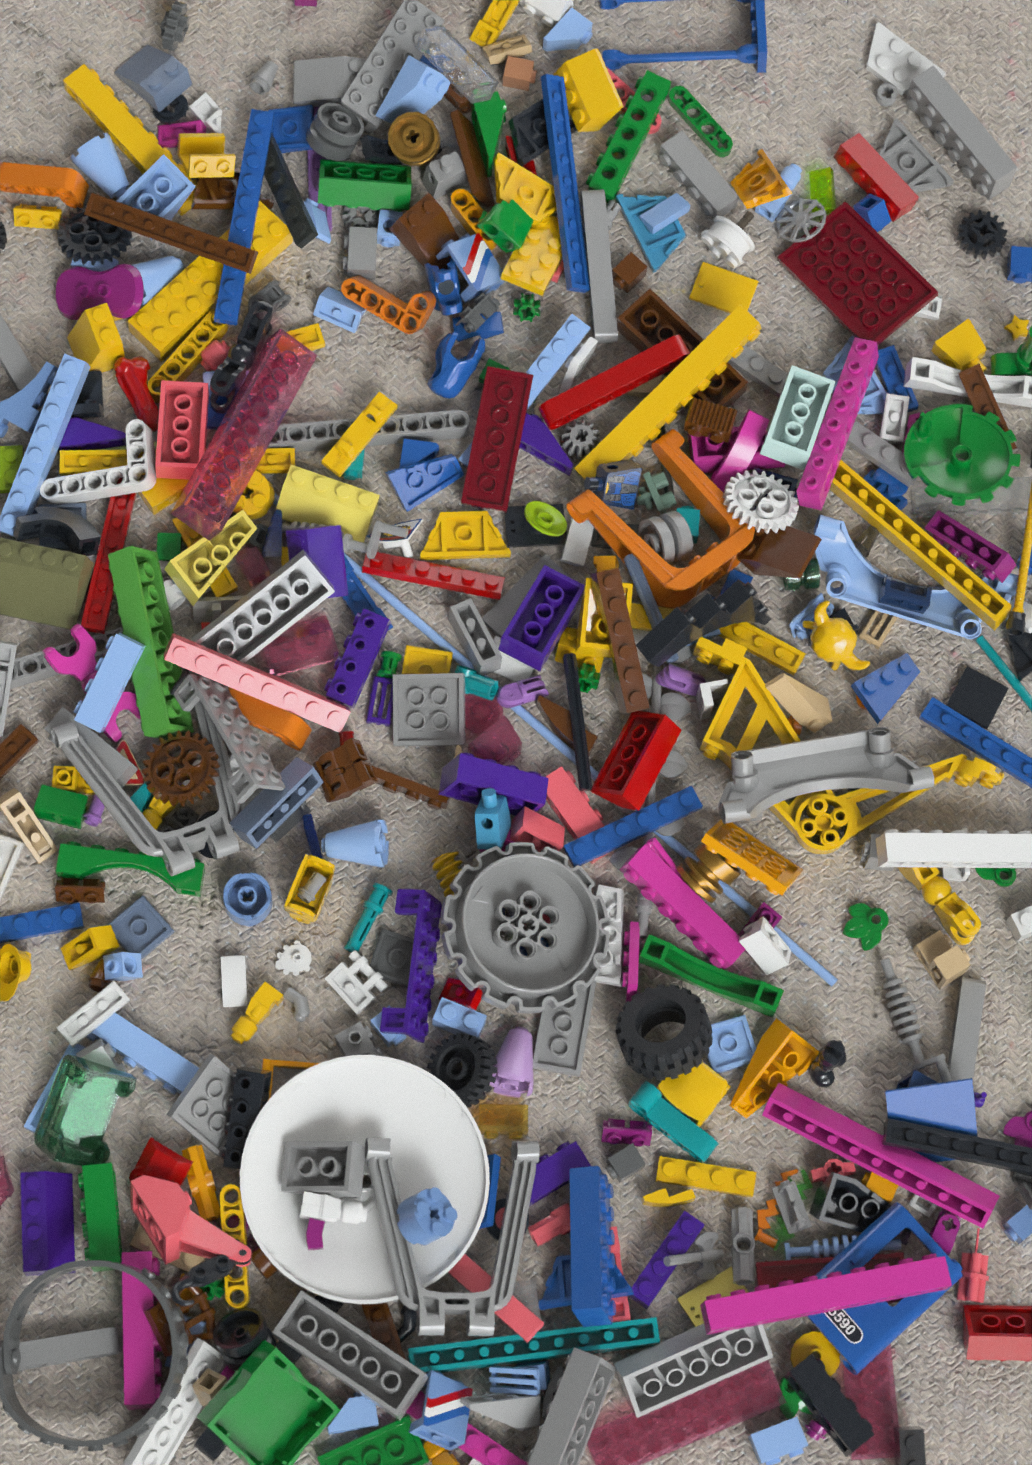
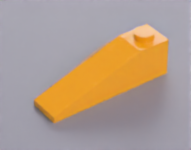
M776 1018L761 1037L729 1106L745 1118H748L768 1102L770 1095L779 1083L787 1087L786 1082L796 1074L798 1076L802 1075L820 1051Z

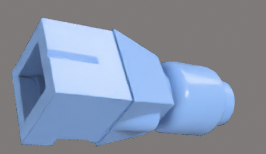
M791 163L790 166L784 167L781 171L780 176L790 190H793L800 181L802 170L798 165ZM791 194L758 205L755 208V212L773 223Z

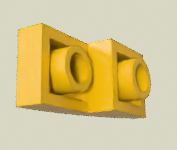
M54 766L51 787L78 794H95L74 766Z

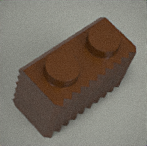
M693 398L685 420L684 431H687L694 437H709L715 443H729L738 410Z

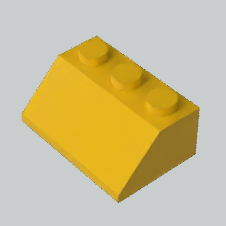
M598 49L590 50L565 61L553 73L555 76L564 77L568 110L578 132L599 131L624 107Z

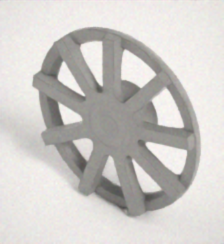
M799 198L798 201L784 206V210L776 219L777 230L782 238L790 242L809 240L816 236L823 228L826 221V211L816 199ZM810 204L809 207L805 211H803V205ZM799 205V211H798V212H795L794 210H792V208H794V207H796V206ZM815 206H817L820 209L819 211L810 213ZM787 212L793 215V217L784 218ZM822 215L821 223L811 220L813 217ZM783 222H792L783 229L781 228ZM811 225L818 227L814 233L809 234L808 228ZM795 227L791 238L785 235L788 230ZM798 231L805 232L806 237L796 239Z

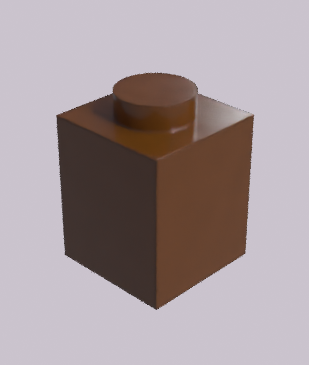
M630 252L612 269L613 285L619 290L623 289L628 294L646 276L648 266Z

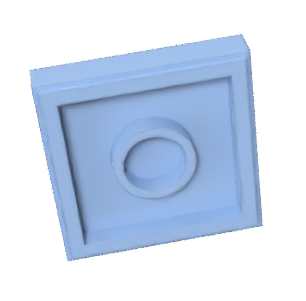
M741 1015L711 1024L713 1041L711 1047H709L710 1052L707 1055L710 1068L720 1074L749 1065L756 1046L746 1016Z

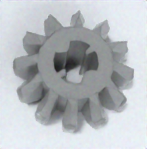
M584 419L580 425L574 420L572 427L566 426L565 433L561 436V440L564 441L563 449H569V457L576 453L578 460L581 459L582 454L586 457L601 442V439L598 438L599 430H593V422L586 426ZM582 437V440L585 439V441L580 442V439L577 440V438Z

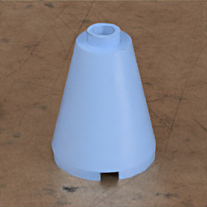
M103 133L105 138L94 137L78 148L79 154L76 157L72 154L70 159L110 198L116 197L119 199L130 185L110 135Z
M167 256L132 265L139 270L143 279L144 294L140 309L184 270V265L179 258Z
M378 819L326 833L325 838L321 840L322 852H326V856L330 858L375 867H385L389 856V841H386L384 834L388 833L386 822L384 819Z

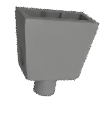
M457 152L444 155L442 158L429 163L422 180L426 190L434 199L469 184L464 164Z

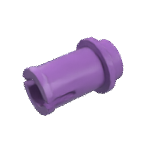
M96 794L93 795L88 812L84 813V822L93 827H97L98 824L102 823L101 816L105 808Z

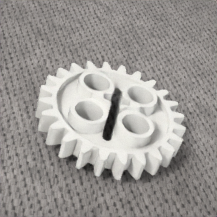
M753 470L752 475L748 471H744L743 475L737 473L735 478L731 477L730 481L727 482L723 494L725 499L723 504L728 506L726 511L734 512L732 519L739 518L740 525L748 524L747 529H751L753 526L758 533L760 529H764L766 534H768L770 529L777 533L779 528L784 531L786 526L790 527L796 518L799 505H797L798 498L793 497L795 492L788 491L790 485H782V479L774 480L773 474L767 477L765 471L761 475H758L756 470Z

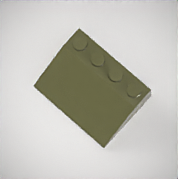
M0 538V615L71 630L77 624L94 563L86 555Z

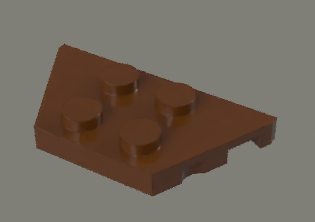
M234 169V177L197 178L191 208L234 209L241 169ZM260 194L259 201L268 209H272L274 200L272 198L266 199Z

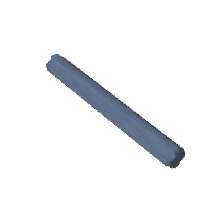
M633 554L625 556L624 562L653 629L663 618L639 560ZM675 653L666 662L673 663L679 658L678 654Z

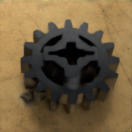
M978 210L976 216L970 212L968 218L964 217L957 230L960 232L957 235V240H962L959 247H966L965 254L967 255L973 252L975 259L978 255H981L982 259L985 260L987 254L993 258L996 251L1001 252L1002 245H1005L1007 240L1005 238L1007 230L1002 229L1005 224L1004 221L998 223L997 219L999 216L990 217V211L983 215L982 211Z

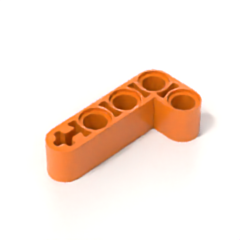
M0 163V191L60 197L69 207L83 208L89 184L78 171L64 167Z
M362 276L348 278L341 286V291L346 298L407 334H413L423 329L436 305V297L430 291H422L413 295L407 304ZM371 294L376 295L377 304L371 301ZM420 297L426 300V308L420 305ZM391 305L397 310L396 316L390 312ZM410 317L416 320L415 328L409 323Z
M228 686L229 692L238 702V707L248 719L250 726L278 737L284 744L297 751L302 750L312 731L303 719L291 712Z

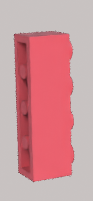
M561 766L546 776L549 778L546 801L574 840L604 827L602 815L596 808L593 810L588 804L590 800L584 791L578 790L574 784L576 780L569 770L565 772ZM602 855V856H600V857H598V858H596V859L590 861V863H591V864L595 863L596 861H598L599 859H601V858L604 857L605 855Z

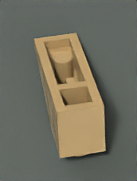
M785 673L780 674L765 684L767 690L770 691L792 717L807 729L816 732L833 722L828 698Z
M12 788L0 797V811L38 864L58 851V848L17 789Z

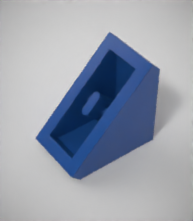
M404 439L399 468L435 458L439 455V445L434 442Z

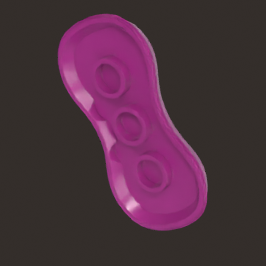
M120 264L106 271H92L81 266H72L62 272L56 284L58 309L64 317L71 320H79L84 310L104 303L108 304L112 316L128 318L137 313L143 301L144 286L141 273L136 267L129 264Z

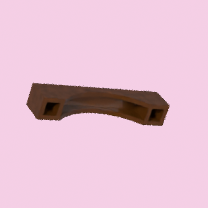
M619 568L589 573L594 598L599 607L610 645L614 669V690L619 712L631 713L649 708Z

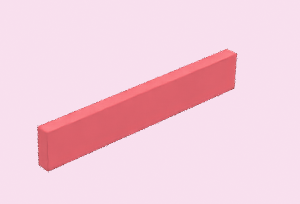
M466 1254L448 1272L470 1293L487 1291L490 1287L492 1277ZM513 1295L505 1307L494 1311L498 1318L527 1343L544 1326L543 1321Z

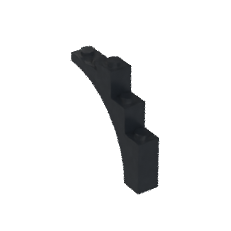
M737 580L720 596L714 597L707 593L690 610L684 611L676 607L636 644V647L649 663L660 667L671 656L688 644L719 628L742 622H757L766 625L771 620V617L766 613L769 609L757 598L756 594L758 592L749 582L745 584Z

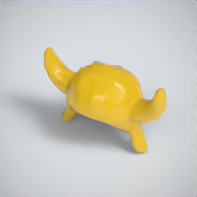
M830 601L818 604L814 610L815 621L805 620L802 622L804 628L812 630L810 635L811 645L817 657L824 659L826 662H832L831 669L834 671L839 668L841 662L851 670L867 668L870 665V661L860 660L853 653L857 635L850 623L843 618H829L826 609Z

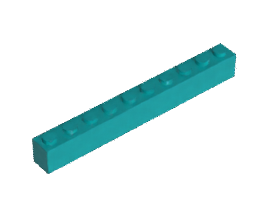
M657 1317L614 1322L613 1325L582 1326L537 1332L528 1343L519 1335L408 1348L409 1363L424 1373L430 1371L446 1373L486 1368L492 1365L502 1366L565 1358L573 1352L574 1348L590 1354L652 1347L660 1343Z

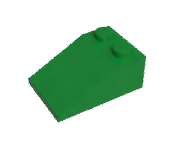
M498 91L474 96L471 102V120L488 177H492L494 157L498 153L503 123L506 122V103L504 99H500Z

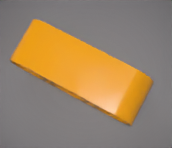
M455 190L451 195V212L470 236L480 233L483 238L486 234L477 226L478 222H471L469 220L470 218L480 219L483 209L467 190ZM464 201L466 204L458 205L456 202ZM483 238L490 251L497 246L492 239L487 240Z

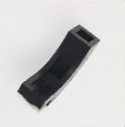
M369 135L360 138L362 153L366 160L377 164L409 166L403 164L395 157L388 140ZM412 137V143H416V138L418 137ZM441 145L437 155L442 152Z
M35 507L32 515L17 517L13 534L17 541L39 537L54 538L66 544L72 553L86 556L97 555L101 539L96 528L85 518L71 511L55 507Z

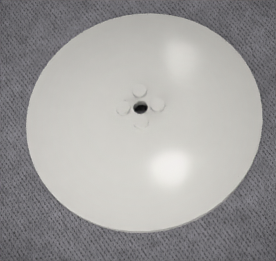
M352 1055L339 1057L310 1067L293 1077L268 1100L258 1114L247 1137L241 1160L240 1192L242 1205L249 1228L262 1252L284 1276L298 1286L318 1296L342 1303L379 1304L399 1299L395 1290L373 1186L371 1184L368 1188H362L361 1197H338L341 1203L344 1200L361 1202L362 1206L367 1207L365 1222L360 1221L359 1224L345 1223L340 1218L336 1222L325 1221L322 1234L323 1249L308 1251L306 1232L310 1219L300 1218L303 1194L281 1192L286 1142L353 1141L365 1147L366 1138H391L390 1157H392V1166L401 1202L422 1190L433 1187L440 1189L442 1194L450 1201L452 1207L456 1209L457 1219L454 1221L452 1230L446 1236L425 1246L411 1243L419 1280L423 1288H427L438 1281L463 1257L480 1228L488 1201L490 1182L487 1152L480 1130L468 1108L445 1083L431 1073L416 1065L386 1056ZM365 1159L363 1175L370 1177L368 1160Z

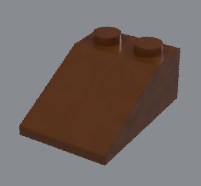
M428 193L404 213L389 229L423 267L424 264L429 263L431 266H438L439 270L448 269L447 263L450 262L449 258L452 257L448 256L438 260L436 256L443 250L441 248L443 244L450 240L456 242L459 236L444 209Z
M786 526L784 531L779 528L777 533L770 529L768 534H766L764 529H760L758 533L755 528L753 540L741 551L737 559L754 575L801 578L822 539L819 536Z

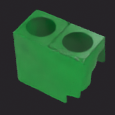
M513 199L509 204L502 200L501 204H495L490 212L483 211L477 226L504 252L509 253L522 247L534 220Z

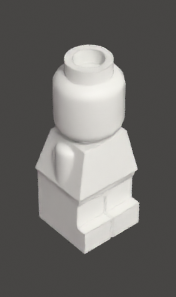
M305 1191L303 1193L300 1218H312L336 1222L340 1218L342 1222L359 1224L360 1221L365 1222L367 1207L362 1206L361 1202L344 1200L341 1203L338 1197Z

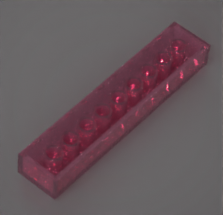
M281 328L271 335L264 344L171 512L172 515L207 540H211L222 532L317 357L314 352Z

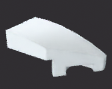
M205 92L189 106V110L212 133H221L222 110Z

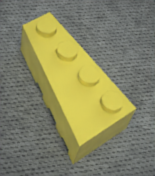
M242 510L170 560L164 570L191 605L194 606L252 537L257 527Z

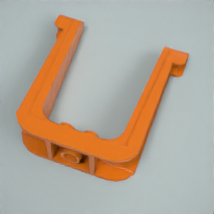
M671 429L652 443L651 447L667 471L693 505L700 510V514L719 537L721 543H713L708 547L705 555L702 557L700 555L695 556L689 562V566L685 568L673 567L659 556L591 490H585L566 504L567 511L575 522L583 523L588 520L624 564V558L629 554H633L639 560L657 605L669 609L685 605L741 563L737 558L741 551L751 543L755 533V527L752 526L751 529H747L748 524L740 525L739 518L732 519L734 512H727L728 506L723 504L725 500L723 498L724 493L680 449L685 440L675 429Z

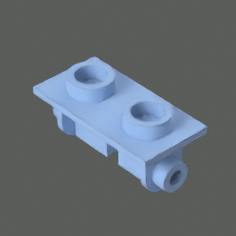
M822 593L815 599L810 600L807 607L791 620L789 627L793 638L797 636L800 640H803L811 635L812 630L804 628L802 622L805 620L814 621V610L818 604L824 602ZM832 603L826 609L828 616L833 614L832 610L835 608Z

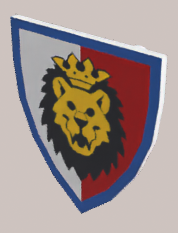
M423 518L394 524V526L409 530L407 538L381 532L379 543H383L385 549L401 547L404 557H412L413 552L409 539L423 522Z

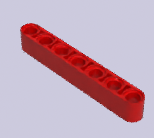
M680 335L672 336L545 401L539 406L538 410L548 429H557L676 368L690 352Z

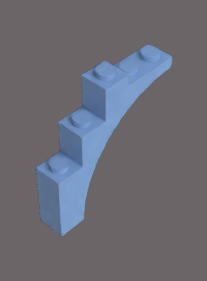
M46 361L37 376L29 384L10 398L0 402L1 438L8 431L9 421L33 434L41 414L37 409L46 401L48 396L46 393L50 386H52L58 371L56 366Z

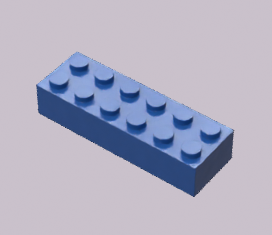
M599 1166L570 1169L571 1304L573 1313L583 1327L613 1325V1316L616 1315V1304L612 1300V1292L616 1290L615 1278L612 1277V1268H615V1257L611 1253V1245L615 1243L614 1232L611 1230V1221H614V1210L610 1206V1198L614 1197L612 1183L608 1182L607 1175L603 1174Z

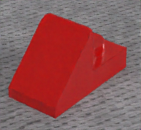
M448 978L438 999L441 1000L443 997L476 1010L481 1002L482 990L475 988L471 991L461 980Z

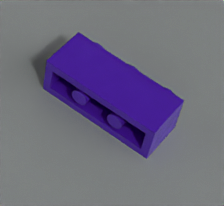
M567 1141L556 1148L557 1153L550 1157L548 1154H545L539 1158L538 1163H536V1173L529 1207L570 1183V1169L591 1166L576 1141L572 1144Z

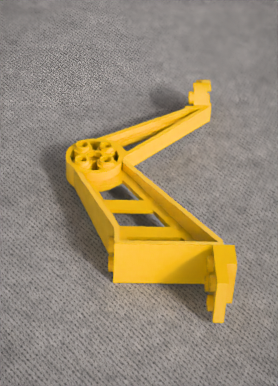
M700 637L693 653L696 656V660L706 665L711 663L726 675L734 674L699 749L703 751V755L711 760H716V758L722 760L732 771L731 754L741 750H752L766 720L780 740L781 745L799 742V737L770 691L767 690L754 665L749 659L744 657L747 648L727 638L723 645L720 646L704 637ZM744 688H746L757 707L736 749L731 743L720 738ZM964 754L928 765L933 771L934 786L942 781L948 783L952 775H954V782L959 786L967 787L968 785L972 787L979 780L981 786L992 789L994 785L998 786L1001 784L1005 775L1002 772L996 773L994 765L977 757L973 761L967 760L968 757ZM861 788L837 797L832 790L816 791L797 796L790 805L785 800L769 807V810L795 835L796 840L804 849L815 854H829L841 848L849 839L931 788L901 793L863 818L856 803L890 791ZM828 804L835 807L831 814L826 813ZM806 808L809 818H805L800 822L802 812ZM845 827L844 835L839 840V834L836 830H841ZM815 834L820 835L818 844L810 841Z

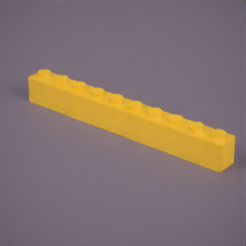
M740 304L574 468L577 474L585 481L586 477H596L597 467L600 464L629 460L632 456H638L644 449L643 445L649 439L651 441L660 434V428L665 423L670 424L677 417L678 414L676 412L682 406L686 408L690 405L694 398L693 396L699 390H705L711 383L710 379L715 374H721L727 367L726 363L732 357L734 359L743 352V346L748 341L753 342L760 335V323Z
M840 460L830 490L995 631L1009 616L1012 605L846 463Z

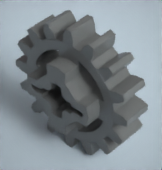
M175 1L172 4V8L166 11L160 27V36L164 38L162 48L175 51L178 48V43L184 41L189 28V16L186 14L188 10L187 4Z

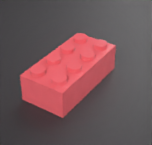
M161 381L155 462L156 478L204 480L209 405L208 383Z

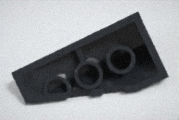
M832 1172L816 1190L809 1213L818 1220L863 1232L892 1205L857 1179ZM904 1228L892 1240H901V1244L907 1245L912 1231Z

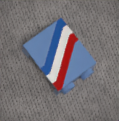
M480 233L472 236L466 234L456 242L453 240L446 242L441 247L443 250L436 256L438 260L451 256L468 282L469 286L460 294L464 302L477 298L483 292L488 294L492 290L495 291L505 282L501 279L502 268Z
M430 1371L426 1373L428 1380L424 1384L427 1388L422 1417L410 1423L409 1433L452 1451L465 1443L470 1409L460 1403V1398L472 1396L473 1389L465 1386L461 1381L443 1376L441 1372Z

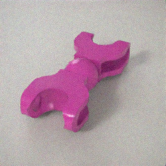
M75 624L71 628V635L77 647L72 656H62L53 647H46L42 653L56 673L74 676L78 682L81 681V687L84 691L90 679L94 680L98 672L95 670L97 665L95 660L96 642L83 626ZM123 692L104 730V734L115 743L122 737V732L116 724V716L120 711L124 709L129 710L137 718L141 719L140 711L136 705L137 696L135 693Z

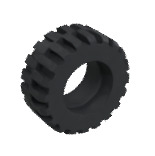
M665 984L657 985V988L653 989L648 987L643 989L644 992L641 994L637 992L631 997L632 1001H627L622 1007L623 1011L619 1012L617 1017L618 1023L616 1024L617 1039L627 1064L636 1073H642L644 1077L652 1079L654 1076L657 1080H665L666 1077L676 1079L680 1074L684 1073L686 1075L692 1072L691 1068H697L702 1063L701 1058L707 1057L710 1052L709 1047H711L713 1041L710 1020L700 998L696 994H692L691 990L682 987V989H679L678 985L671 984L669 987H665ZM677 1022L684 1025L681 1032L668 1041L651 1042L645 1040L647 1033L661 1023Z

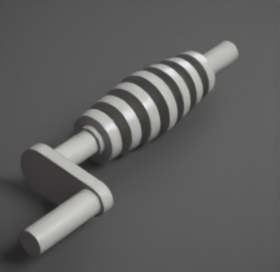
M377 520L369 544L355 541L351 534L346 533L344 535L342 531L344 553H348L352 549L365 552L367 558L374 559L381 532L407 538L409 530ZM272 521L270 529L286 533L287 530L299 527L327 525L309 524L307 522L300 524L298 521L288 525Z
M887 958L880 961L887 980L883 984L884 990L890 988V992L885 994L886 999L893 998V1001L887 1003L888 1009L897 1008V1010L889 1014L891 1018L900 1017V1019L893 1023L895 1027L903 1026L897 1032L899 1036L906 1034V1038L902 1039V1042L910 1046L916 1063L911 1066L912 1070H919L936 1063L942 1082L952 1081L944 1054L928 1060L924 1059L919 1045L922 1035L921 1033L915 1034V1031L920 1029V1025H912V1022L917 1020L918 1016L917 1014L909 1016L910 1012L916 1010L915 1005H905L911 1002L912 999L910 996H902V994L908 991L906 987H899L904 982L902 978L898 979L895 976L890 959Z

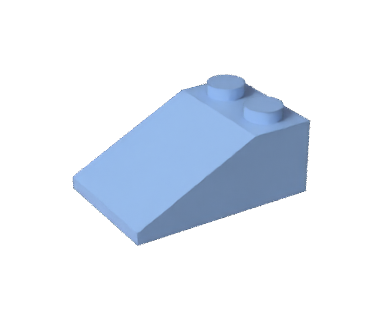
M409 55L375 116L392 124L398 116L406 112L424 114L443 98L452 79Z
M163 154L117 202L171 221L196 186Z

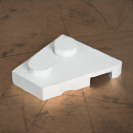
M590 337L585 344L581 342L575 352V356L571 355L565 365L568 369L559 393L571 389L574 379L578 380L592 358L598 340Z

